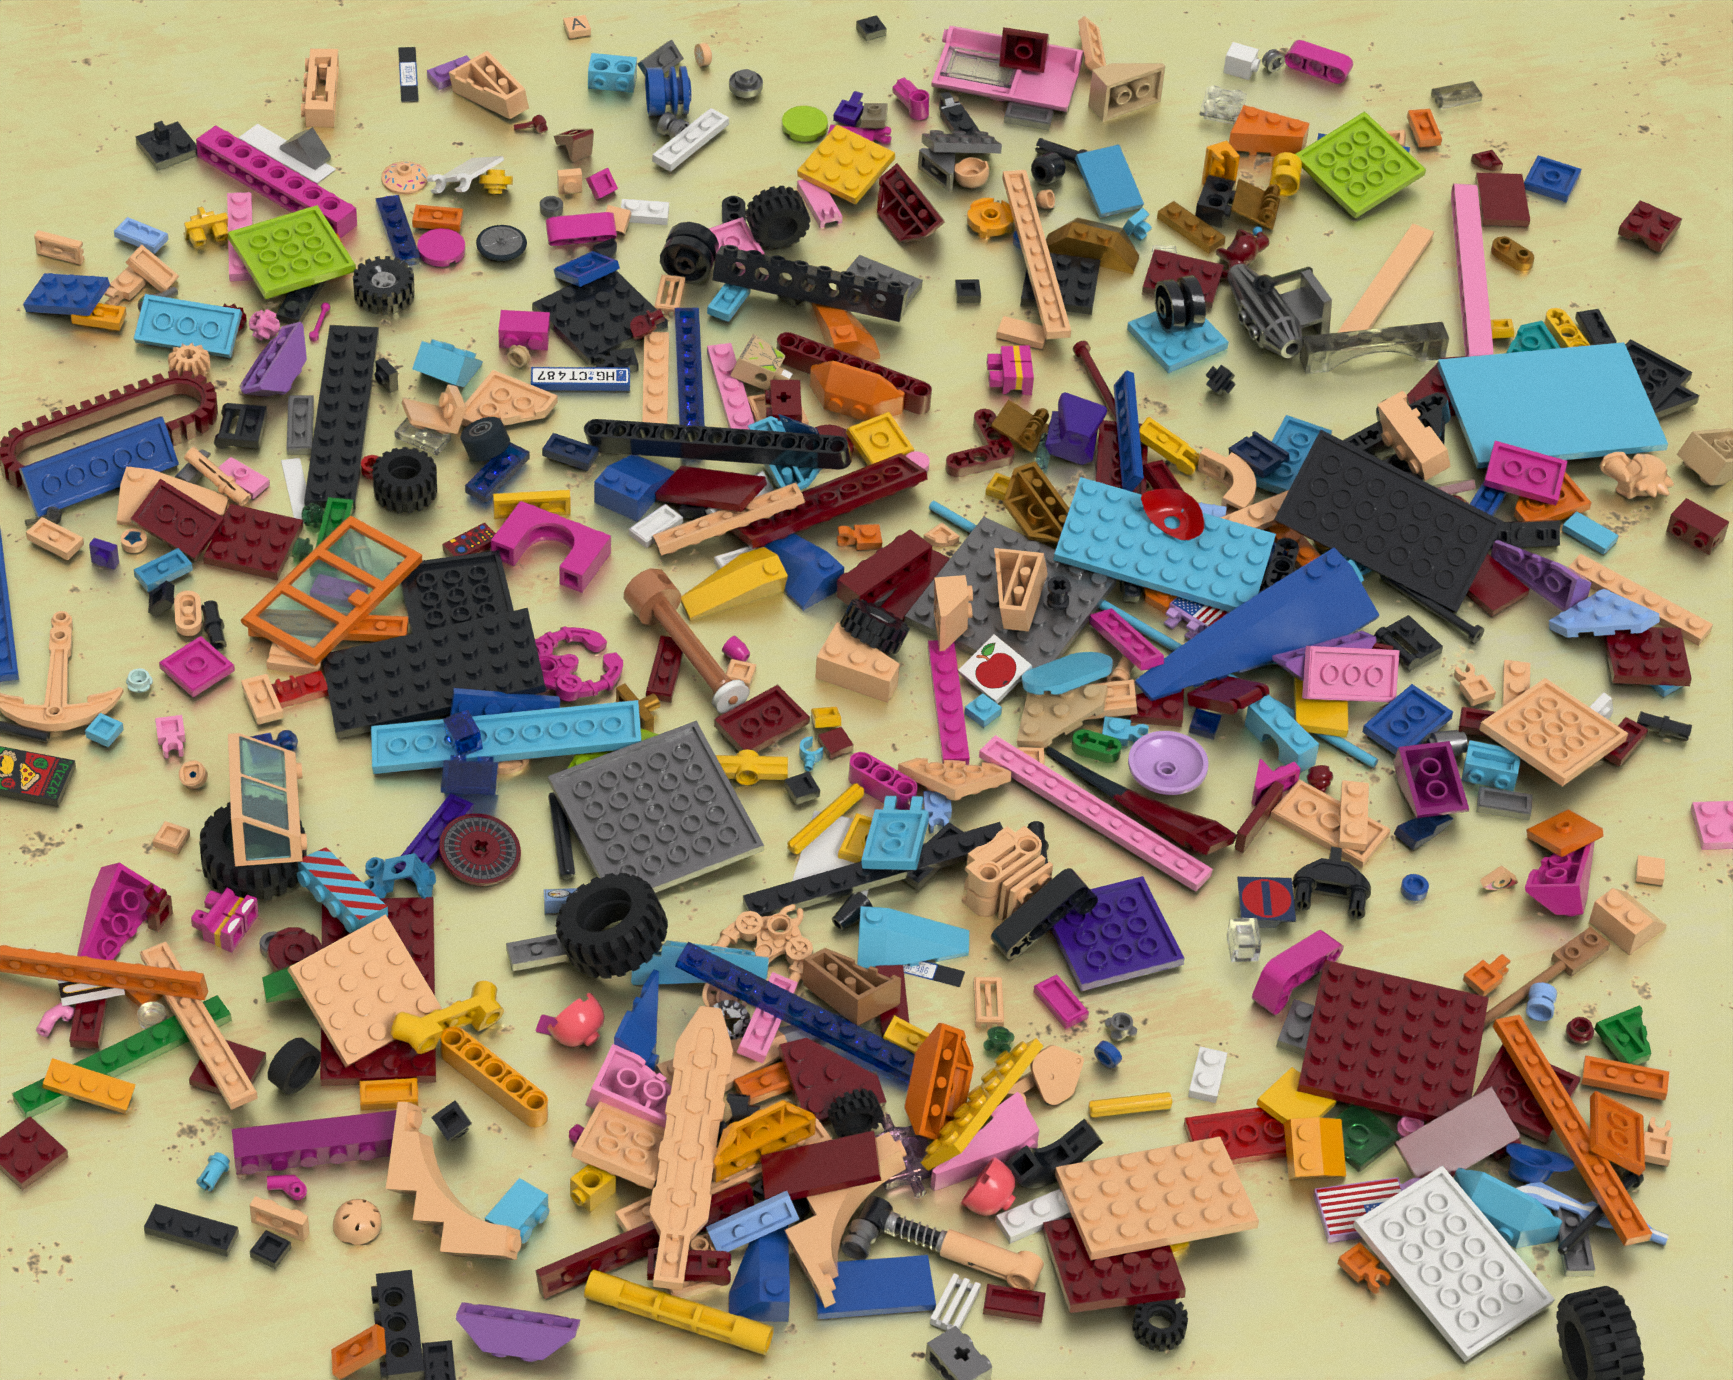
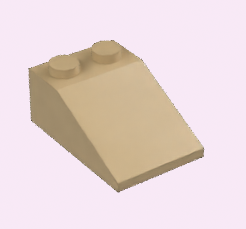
M1111 63L1092 70L1088 106L1102 121H1106L1161 102L1165 65L1163 63Z
M1733 429L1692 431L1677 455L1683 460V464L1687 468L1694 470L1700 475V480L1710 486L1725 484L1733 479Z

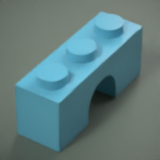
M1270 695L1264 696L1248 706L1245 727L1260 742L1273 737L1279 748L1278 760L1284 766L1295 762L1301 768V773L1315 765L1319 743Z

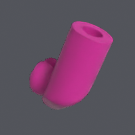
M295 1175L267 1176L268 1191L283 1190L294 1200H301L307 1194L306 1185Z

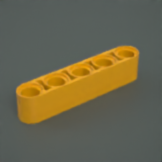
M450 1026L443 1030L440 1037L441 1057L446 1063L529 1127L537 1128L545 1125L548 1121V1097L542 1090L463 1029Z

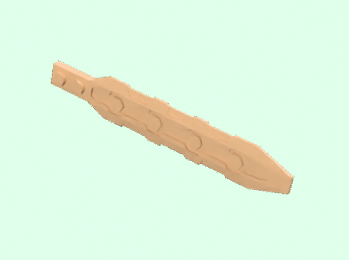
M699 1006L676 1042L672 1066L674 1070L671 1094L667 1097L665 1110L667 1115L663 1141L660 1142L658 1160L660 1161L656 1187L652 1191L649 1215L660 1237L653 1287L683 1291L690 1242L708 1222L711 1204L710 1187L713 1168L715 1167L713 1162L717 1152L720 1122L723 1121L725 1103L723 1099L726 1078L730 1074L733 1047L721 1008Z

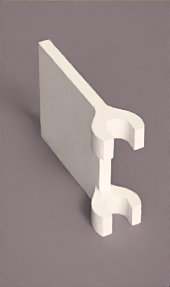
M503 156L471 158L444 175H429L426 178L427 182H436V186L434 189H431V193H441L444 191L447 182L459 181L460 186L455 188L456 192H465L469 189L472 179L504 161Z

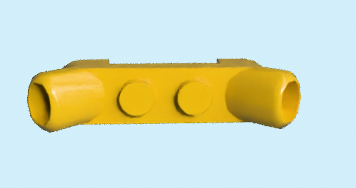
M488 981L476 982L472 987L470 999L456 1001L451 1006L442 1010L436 1009L424 1017L400 1012L393 1021L390 1034L393 1039L409 1043L418 1054H422L435 1049L443 1030L447 1027L456 1026L461 1028L472 1024L477 1031L488 1028L495 1024L504 1013V1009L496 1001L497 987Z

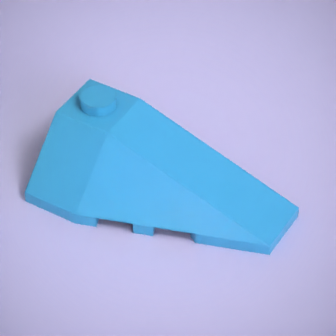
M861 906L857 965L868 969L870 966L906 964L912 967L919 965L921 961L933 959L938 962L969 955V930L890 908Z

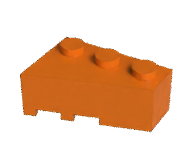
M1243 105L1230 132L1229 144L1235 151L1249 152V155L1256 156L1257 152L1271 153V157L1284 152L1296 154L1306 146L1310 123Z

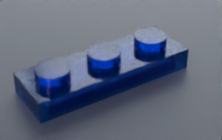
M510 442L508 448L503 453L492 458L465 485V493L486 503L530 459V451Z

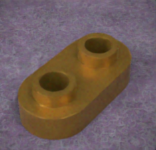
M1506 236L1497 237L1493 240L1491 247L1493 256L1518 271H1528L1533 267L1535 257L1531 251Z

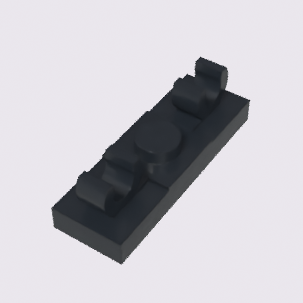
M1560 520L1503 522L1494 542L1499 540L1515 547L1560 546Z

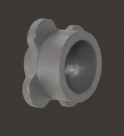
M1116 1013L1112 1018H1107L1105 1021V1026L1110 1029L1113 1040L1120 1041L1126 1036L1134 1037L1137 1034V1028L1133 1026V1019L1127 1013Z

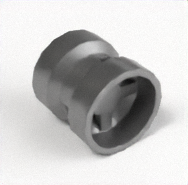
M666 112L658 122L657 131L664 136L669 135L670 139H672L688 127L689 123L683 119L678 120L676 115Z
M864 1219L853 1220L848 1229L849 1235H846L841 1243L842 1252L852 1259L865 1260L871 1251L870 1244H873L878 1236L879 1231L876 1226Z

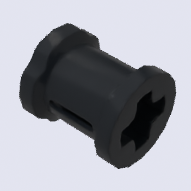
M1055 576L1048 581L1047 588L1050 593L1047 595V605L1053 610H1063L1069 605L1068 593L1071 584L1067 578Z

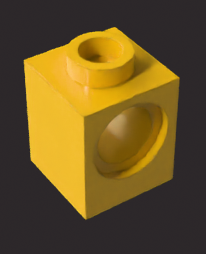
M590 1164L570 1178V1196L575 1204L583 1206L589 1212H592L616 1193V1175H612Z

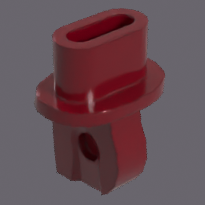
M661 309L652 313L647 310L645 315H639L632 319L630 328L635 340L650 334L657 329L656 325L665 321Z

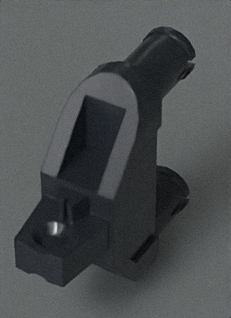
M1331 847L1329 859L1321 858L1307 864L1294 875L1292 881L1295 888L1294 905L1297 910H1300V903L1303 901L1302 911L1310 909L1312 893L1350 898L1348 916L1354 919L1355 910H1357V919H1362L1365 916L1366 900L1371 895L1370 883L1351 863L1341 861L1342 848Z

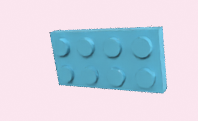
M145 294L134 341L135 343L171 349L173 347L180 348L182 343L187 346L193 342L194 346L202 345L209 355L231 358L242 312L240 309Z

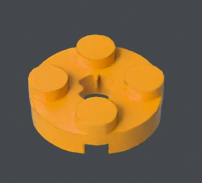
M988 197L978 199L970 205L967 213V223L973 231L978 233L980 238L989 239L991 236L1009 233L1013 229L1014 219L1010 205L1003 200H1001V203L994 202V198Z

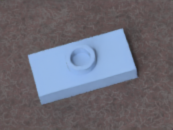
M129 217L114 230L115 238L137 247L143 245L154 254L168 241V233Z

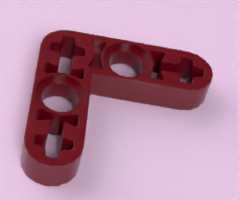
M979 409L975 412L973 426L984 446L949 454L945 465L948 475L963 477L1005 467L1013 463L1015 450L1010 439L991 427L997 417L990 409ZM997 435L1000 439L991 440L988 436ZM982 457L986 459V461L977 462L974 460V458Z

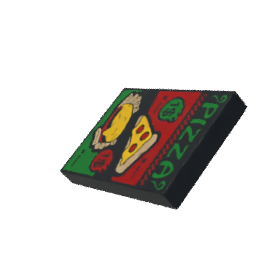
M0 746V796L59 806L75 770V760Z

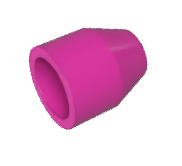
M736 636L729 638L722 648V652L730 659L746 662L750 657L746 644Z

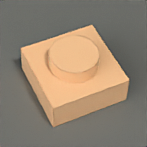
M581 168L557 170V189L559 194L582 192Z

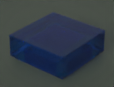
M1196 708L1188 733L1214 740L1222 715Z

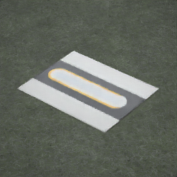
M58 980L62 1006L125 995L124 989Z

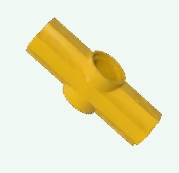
M753 750L739 751L736 756L716 755L727 778L736 779L742 785L756 784L759 779L785 780L788 778V757L759 756Z

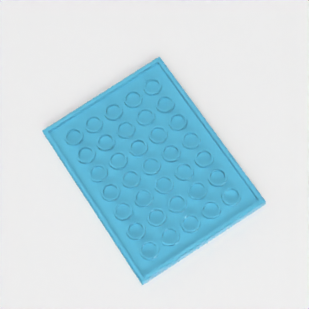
M1624 342L1438 359L1437 367L1477 469L1488 467L1495 441L1562 460L1602 457L1613 452L1633 454L1667 450L1668 442Z

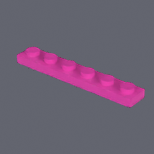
M938 640L928 641L927 648L942 764H944V760L966 761V765H969L970 756L955 644L953 642L945 651H939Z

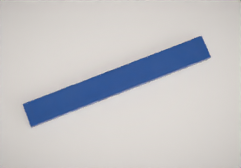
M0 529V682L19 680Z

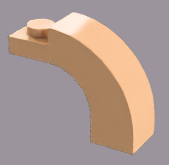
M1205 447L1200 452L1197 471L1223 483L1229 491L1223 496L1221 506H1227L1226 515L1253 505L1256 479L1250 466L1232 452L1226 458Z

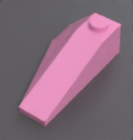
M612 1044L585 1105L595 1109L599 1101L665 1128L667 1097L671 1094L672 1086L666 1082L667 1078L661 1073L656 1074L645 1065L646 1061L639 1055Z
M1016 1092L997 1106L990 1115L993 1119L982 1130L980 1129L961 1154L932 1170L930 1188L933 1191L978 1176L994 1157L1005 1164L1006 1161L1026 1145L1030 1148L1038 1147L1039 1128L1020 1093Z

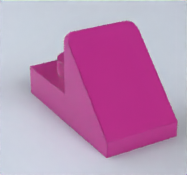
M1259 759L1251 803L1256 806L1275 781L1284 785L1283 792L1291 789L1299 780L1301 768L1295 762H1292L1272 771L1262 759Z

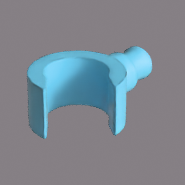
M812 736L802 739L799 746V756L804 761L805 771H812L813 765L823 757V747L813 752L806 750L813 744Z

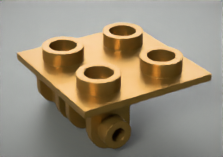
M1238 179L1231 210L1273 230L1280 203L1278 196L1281 190L1277 184H1271L1264 191L1246 181Z
M1008 399L991 427L1018 443L1022 448L1033 453L1048 430L1046 422L1049 419V412L1047 409L1041 408L1037 409L1034 415Z

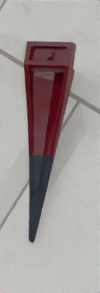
M1048 747L1046 750L1048 755L1191 851L1194 849L1196 852L1207 856L1232 845L1236 839L1237 834L1216 820L1192 814L1146 797L1095 773L1051 747Z

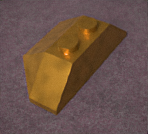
M1077 217L1049 233L1046 238L1049 253L1100 260V267L1134 274L1139 261V254L1125 230L1108 224Z
M1035 461L1014 468L1003 505L1028 540L1058 543L1069 507Z

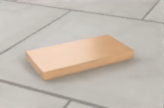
M1299 779L1271 811L1270 818L1330 851L1331 847L1339 848L1340 801ZM1368 817L1366 851L1342 849L1341 857L1363 868L1388 838L1391 829Z

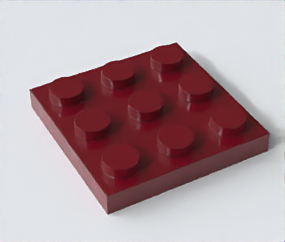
M230 504L224 515L225 522L211 540L203 556L204 564L278 580L303 529V520Z
M1651 627L1642 633L1631 634V629L1615 630V635H1603L1612 683L1690 686L1692 677L1681 628Z
M1502 1044L1473 1097L1492 1086L1516 1129L1547 1144L1554 1128ZM1550 1064L1568 1095L1572 1098L1581 1077Z

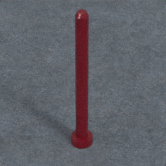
M1079 341L1073 346V352L1077 357H1081L1116 421L1115 399L1089 353L1091 347L1087 341Z

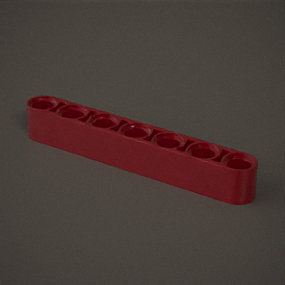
M791 332L781 333L777 337L776 349L785 355L783 365L810 374L812 365L836 361L880 374L891 382L897 390L900 389L905 393L904 410L915 414H925L930 410L932 388L924 381Z

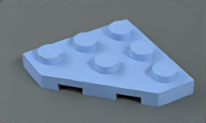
M1602 589L1550 619L1549 629L1567 638L1578 637L1580 632H1594V636L1615 635V630L1631 629V634L1646 631L1659 623L1660 618L1659 613L1609 590Z

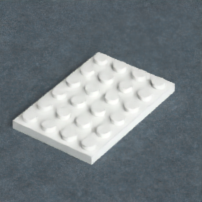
M1443 1165L1361 1216L1353 1224V1227L1464 1362L1551 1306L1555 1300Z

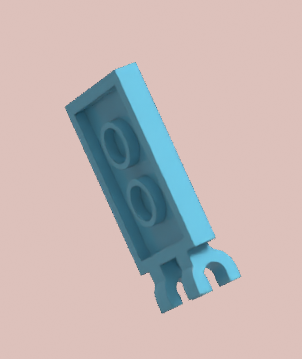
M886 796L883 809H875L861 860L862 869L917 870L929 822V812L922 809V796H912L910 810L896 809V796Z

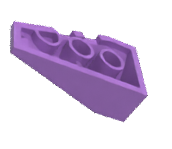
M1499 540L1493 543L1491 557L1523 584L1560 610L1566 611L1578 604V602L1588 598L1592 582L1573 569Z

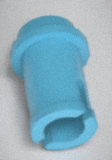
M219 1152L209 1156L208 1165L196 1180L198 1186L204 1190L208 1187V1191H212L222 1173L227 1172L229 1169L228 1164L230 1160Z

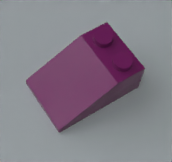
M1450 741L1398 747L1393 765L1399 786L1416 818L1469 812L1468 802Z

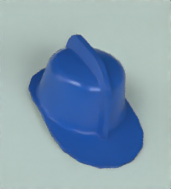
M1511 1143L1506 1146V1151L1511 1156L1508 1175L1526 1184L1544 1183L1554 1171H1568L1573 1169L1575 1165L1572 1159L1560 1153L1536 1149L1519 1143Z

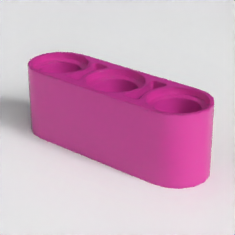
M1296 40L1284 57L1285 63L1289 68L1336 84L1344 82L1353 68V61L1349 56L1303 40Z
M612 212L557 216L548 218L545 221L548 244L550 246L604 242L611 238H617L615 218Z
M857 752L850 757L848 780L851 784L857 783L859 786H862L865 793L884 803L886 796H896V809L910 810L912 796L917 795V784L913 779L868 753Z

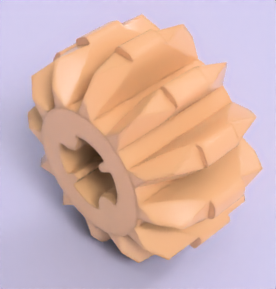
M192 342L186 346L182 343L180 348L173 347V352L168 357L169 371L177 370L180 377L184 370L192 371L194 378L198 374L206 377V374L210 372V356L208 351L203 349L202 345L194 346Z

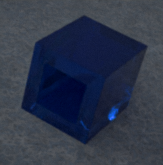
M469 710L443 719L446 737L458 758L483 749L480 730Z

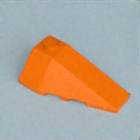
M812 303L827 346L864 360L880 359L875 339L850 311Z

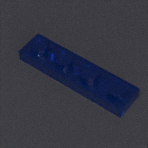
M399 195L375 198L376 208L393 258H399L400 263L405 261L408 263V266L421 264L420 255Z

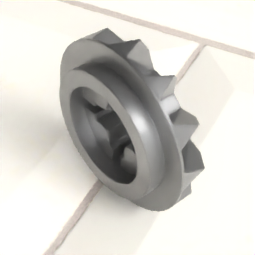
M724 1000L712 1006L721 1008L723 1016L725 1015L724 1011H726L730 1018H740L739 1021H736L737 1023L733 1024V1035L727 1028L730 1040L744 1036L751 1021L750 1014L744 1005L734 1000Z

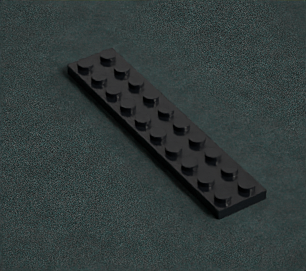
M329 326L304 498L305 507L326 508L328 497L353 500V510H356L361 460L363 459L378 347L379 327Z

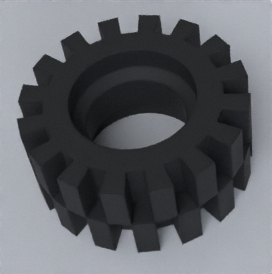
M863 1088L860 1092L858 1089H854L852 1094L845 1092V1097L843 1098L838 1096L836 1098L837 1103L832 1102L830 1104L831 1108L828 1109V1117L838 1137L841 1136V1138L869 1132L872 1128L877 1129L879 1127L878 1123H882V1117H884L876 1095L873 1091H867V1089Z
M1176 1299L1137 1304L1132 1328L1135 1331V1338H1141V1345L1145 1346L1149 1343V1349L1153 1351L1155 1346H1159V1352H1162L1165 1346L1172 1350L1175 1344L1177 1346L1181 1344L1188 1324V1312L1186 1309L1183 1310L1184 1305L1181 1301L1178 1304H1175ZM1155 1316L1164 1317L1172 1325L1168 1328H1158L1153 1326L1149 1319Z

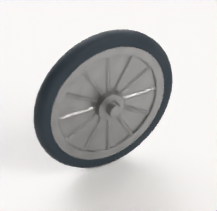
M494 225L484 229L478 235L476 246L478 251L488 259L508 261L519 257L525 251L527 239L522 231L513 226Z

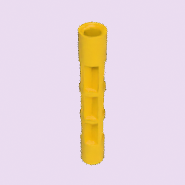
M592 1270L584 1291V1298L607 1306H614L617 1309L720 1340L733 1346L736 1345L739 1348L764 1356L770 1347L774 1333L773 1326L667 1294L666 1292L645 1287L597 1270Z

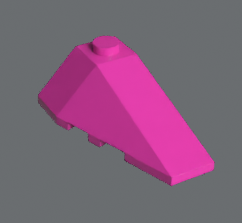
M1595 841L1563 857L1555 853L1550 857H1544L1541 860V867L1538 870L1533 869L1529 873L1525 885L1526 893L1555 915L1572 917L1583 914L1588 897Z
M120 862L101 867L91 890L77 956L113 960L121 951L123 944L129 938H132L137 932L136 929L143 921L147 920L146 908L150 902L144 897L143 891L152 882ZM153 884L154 890L159 893L162 889Z

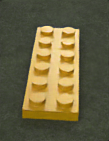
M1037 1038L1028 1043L1022 1041L1010 1053L1006 1050L995 1059L996 1066L989 1069L981 1077L982 1084L975 1087L967 1095L968 1102L962 1104L953 1113L955 1118L940 1130L941 1137L934 1140L926 1148L927 1155L920 1163L927 1171L964 1151L1043 1048V1045Z

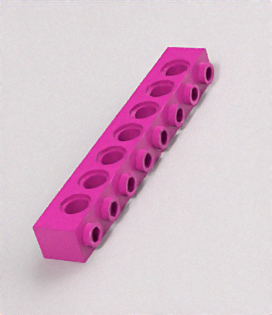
M215 125L196 139L198 158L289 212L293 213L318 205L335 233H338L340 238L357 226L356 207L351 203H347L335 194L318 186L315 182L301 176L298 172L284 166L281 162L267 156L264 152L233 136L228 131Z

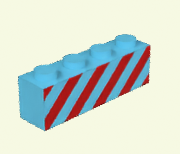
M327 847L303 857V861L298 862L299 872H297V879L300 885L306 887L313 894L316 901L321 902L334 918L337 917L349 933H353L384 915L388 917V906Z

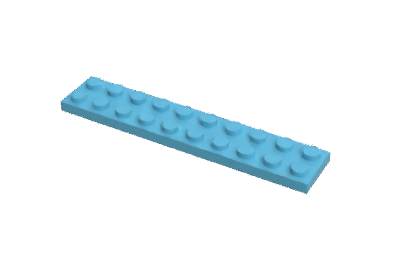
M638 700L371 726L373 774L619 750L642 741ZM468 735L475 748L470 749L468 744L464 746L458 745L457 740Z

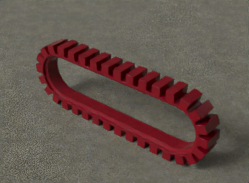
M177 370L168 371L169 378L164 379L162 374L159 373L152 376L153 383L151 384L147 378L138 381V389L133 384L123 386L124 394H121L118 389L109 392L110 399H106L104 394L95 397L94 405H92L89 399L80 402V410L75 405L65 407L66 415H63L60 410L51 413L52 420L50 421L45 415L36 418V426L33 425L31 420L22 423L23 431L14 427L8 431L9 437L3 436L0 441V469L2 470V475L6 481L10 480V485L19 488L23 484V491H27L19 468L25 465L16 460L23 450L176 394L195 397L201 405L194 412L165 423L172 445L181 444L182 435L185 436L187 441L196 438V430L204 434L209 430V424L214 425L217 420L218 404L215 387L211 381L207 383V378L201 374L194 378L192 371L184 370L180 377Z

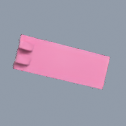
M804 179L797 181V189L820 228L825 227V223L834 221L837 224L842 223L843 216L828 191Z

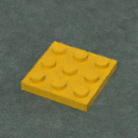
M836 125L799 167L797 175L856 205L895 160V152Z

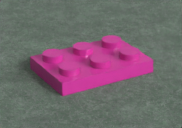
M1495 441L1483 485L1556 506L1567 461Z

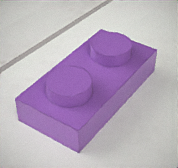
M466 55L427 70V78L438 90L451 86L449 72L471 59Z

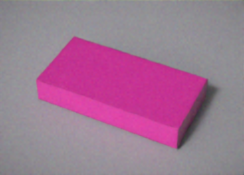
M1057 974L1034 985L1033 992L1065 1030L1089 1017V1011Z

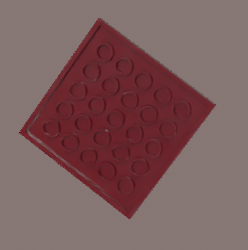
M1324 960L1297 1091L1431 1122L1472 1098L1489 997Z

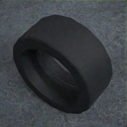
M302 1037L290 1040L281 1047L271 1061L267 1072L268 1080L285 1094H294L300 1091L309 1083L318 1070L321 1062V1052Z

